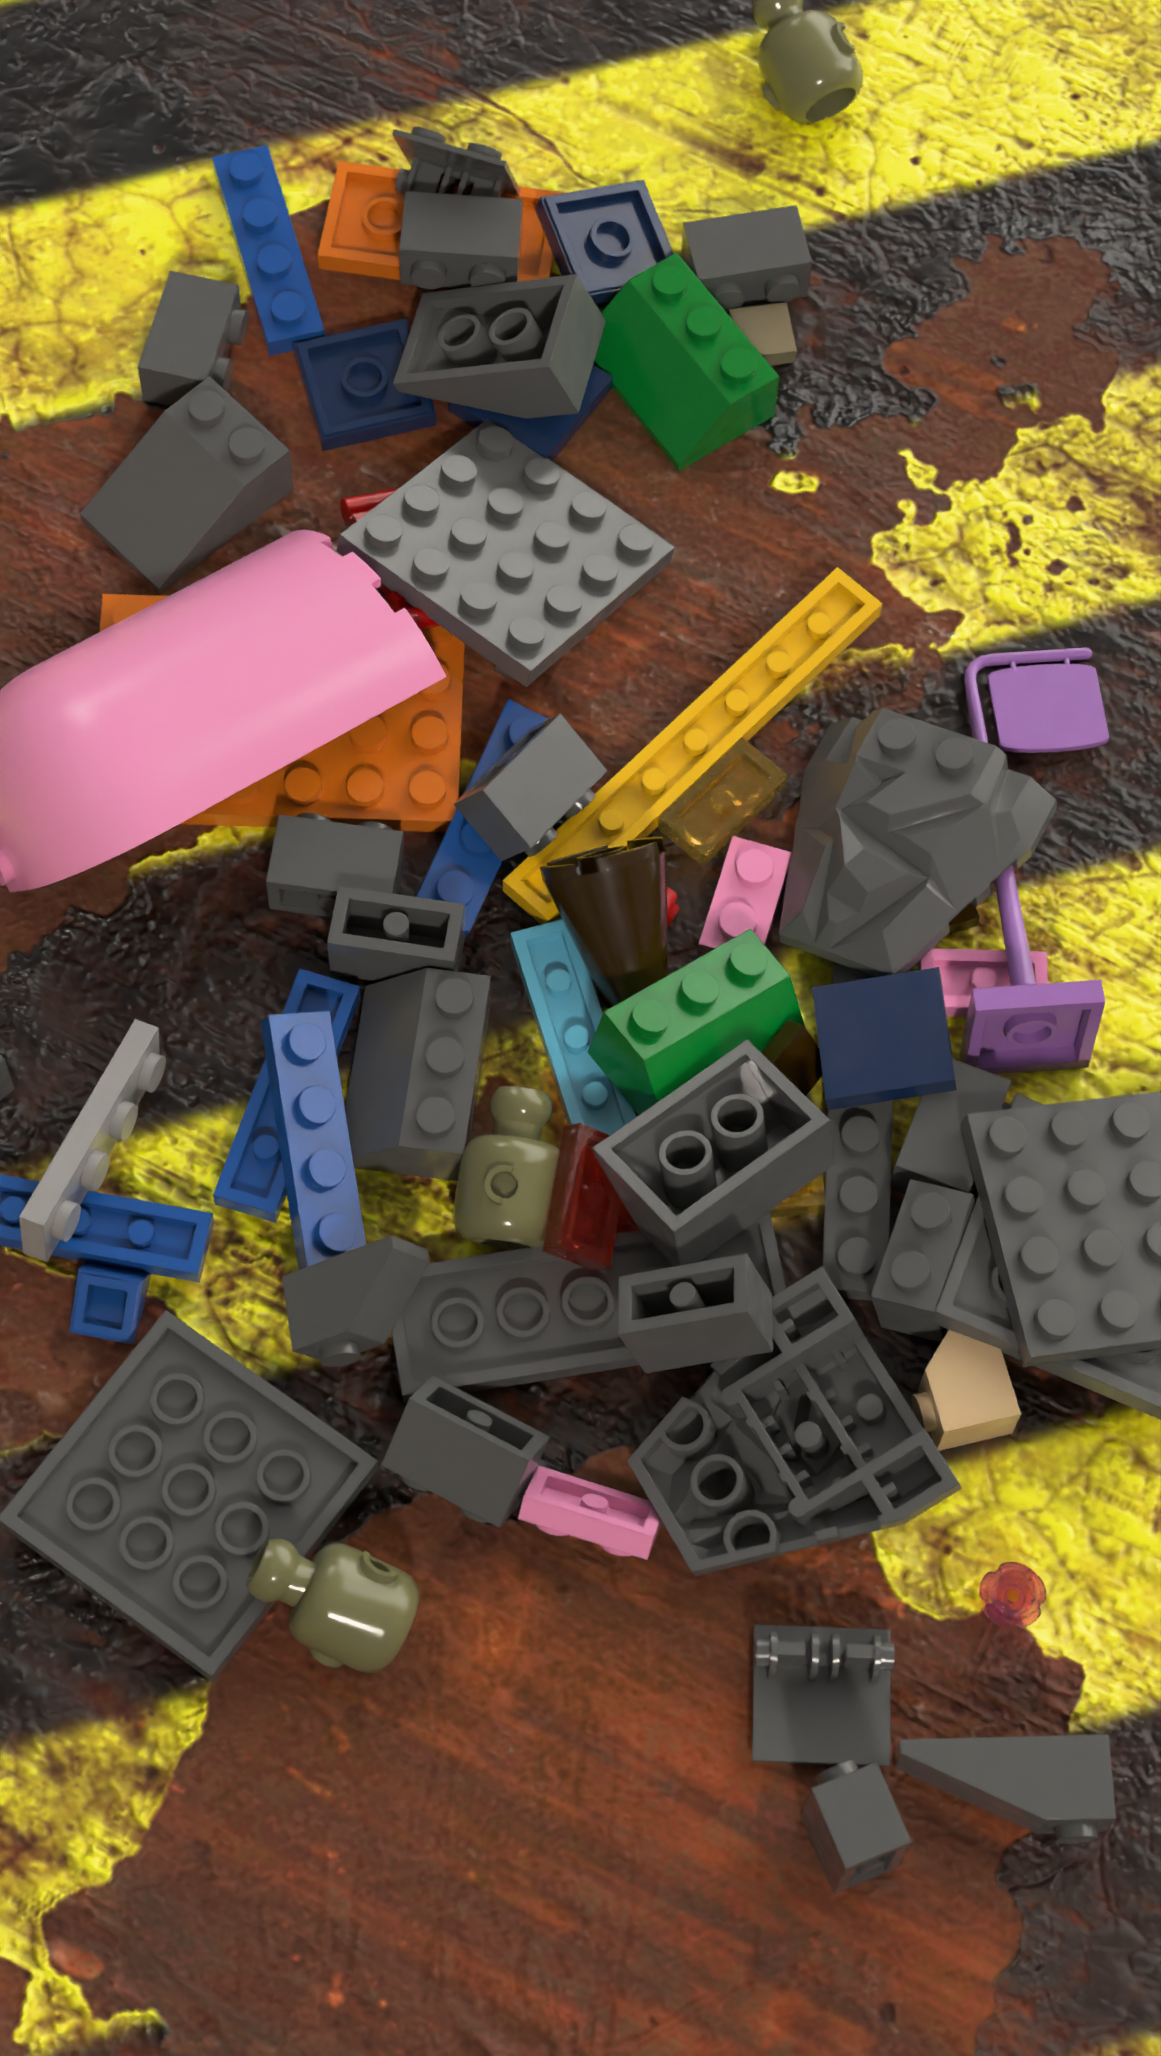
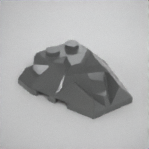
M884 708L874 710L864 720L851 717L831 723L804 769L792 856L779 929L780 942L874 977L908 972L950 933L949 922L969 903L978 907L991 895L990 884L1010 865L1019 869L1032 856L1057 809L1056 799L1032 777L1009 770L1007 755L995 745Z
M822 1266L772 1297L773 1352L712 1362L710 1366L714 1370L713 1373L690 1399L682 1397L627 1460L695 1576L904 1525L962 1489L925 1428L923 1429L865 1338L856 1319Z

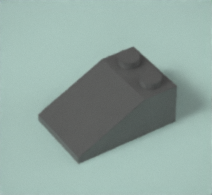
M577 274L422 293L393 385L398 392L525 419L577 414L581 408L606 321Z
M209 376L162 413L81 511L80 517L100 539L161 595L294 489L290 450Z

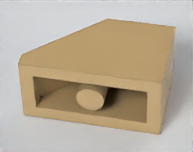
M948 1330L924 1371L918 1388V1394L912 1395L914 1415L923 1429L925 1428L927 1433H931L933 1442L939 1451L1012 1434L1021 1416V1412L1001 1349Z

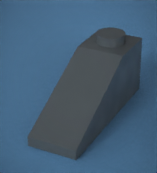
M1109 1734L900 1739L893 1754L894 1768L1036 1834L1055 1833L1057 1843L1083 1844L1097 1841L1098 1832H1106L1116 1819Z

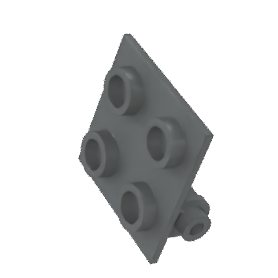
M413 127L411 134L396 129L393 130L392 135L411 165L410 171L400 169L395 183V191L403 193L404 199L406 191L438 193L439 191L440 194H452L456 180H460L456 195L504 198L506 193L516 196L520 195L519 186L507 162L501 160L502 153L498 150L478 143H469L467 150L445 144V136L422 127Z
M754 1624L752 1762L838 1765L846 1761L855 1760L857 1766H867L877 1762L879 1767H890V1671L894 1669L895 1658L894 1643H890V1630Z

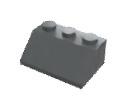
M425 968L365 986L345 1107L354 1168L458 1181L460 1161L465 1147L471 1141L491 1010V976Z
M748 1039L593 1147L594 1156L641 1233L673 1266L700 1262L835 1164L831 1120Z

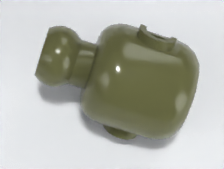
M753 0V18L760 27L768 31L758 48V64L766 80V83L762 86V91L768 102L776 110H782L787 117L799 124L815 123L846 109L857 98L863 87V69L854 52V46L850 44L843 31L846 28L845 24L837 22L834 17L821 10L804 11L803 0Z
M500 1086L493 1094L490 1101V1113L495 1120L494 1132L490 1135H479L473 1138L465 1147L460 1161L453 1222L456 1231L463 1238L496 1247L512 1249L532 1247V1249L541 1248L553 1237L557 1226L558 1213L571 1197V1193L562 1189L566 1163L565 1154L552 1144L540 1141L541 1128L549 1120L552 1111L551 1100L547 1093L525 1087Z
M279 1538L267 1539L255 1557L245 1583V1587L254 1598L269 1603L281 1601L291 1606L288 1616L290 1633L298 1642L309 1648L311 1655L318 1662L332 1668H339L345 1664L365 1673H377L390 1665L407 1638L420 1600L418 1585L406 1572L371 1556L366 1550L362 1552L354 1547L338 1542L329 1543L317 1552L313 1560L310 1561L300 1556L297 1548L289 1541Z

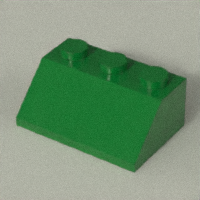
M678 253L671 255L629 279L601 313L606 323L593 365L613 376V391L678 471L775 415L779 375Z
M749 929L606 1010L601 1017L587 1053L637 1114L640 1115L747 1039L762 1052L788 1020L804 1025L789 973L755 933Z

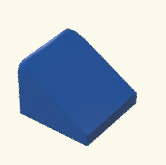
M90 1262L84 1263L78 1269L69 1333L134 1344L151 1274Z

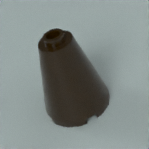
M663 837L627 841L629 850H627L626 846L608 848V845L597 847L547 863V866L540 867L542 880L608 1009L668 976L667 851Z

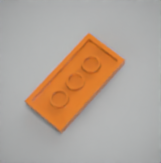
M338 161L318 250L319 269L401 280L399 248L405 199L403 193L395 191V183L400 169ZM456 180L455 186L452 194L456 195L460 180ZM519 186V196L506 193L504 197L523 199L522 245L518 281L552 277L555 258L535 207L540 197L562 194L564 192Z

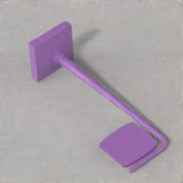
M1070 648L993 653L979 656L971 661L965 670L964 684L973 738L988 743L976 675L979 670L987 666L1010 664V668L991 672L987 678L1000 749L1010 752L1044 753L1080 750L1106 744L1110 737L1096 668L1089 665L1070 664V660L1089 659L1092 656L1091 649ZM1055 661L1064 662V664H1040L1016 667V664ZM1010 865L995 879L1011 986L972 989L959 1053L960 1062L993 1074L1088 1068L1105 1006L1102 981L1088 980L1036 984L1013 866Z

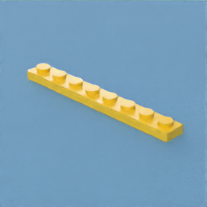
M837 567L595 793V798L584 809L563 823L556 830L558 834L549 845L534 856L527 857L503 880V892L541 925L560 920L561 916L542 880L541 866H547L548 862L571 854L608 845V848L626 846L627 850H629L627 841L646 838L880 616L882 603Z

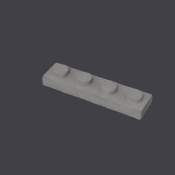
M137 1019L132 1023L19 1216L24 1254L48 1262L59 1241L67 1242L72 1237L81 1214L80 1204L89 1189L96 1191L103 1183L109 1168V1154L117 1140L125 1141L130 1136L138 1115V1103L145 1091L154 1092L162 1079L166 1058L160 1055L159 1027Z

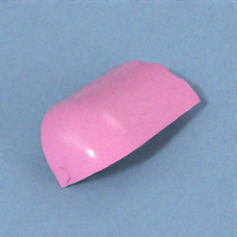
M311 530L293 531L16 676L0 690V885H6L9 892L32 890L66 879L110 860L239 792L444 679L446 675L433 650L408 611L403 608L396 613L393 612L376 590L381 586V578L354 552L342 557L332 550L331 539L325 534Z

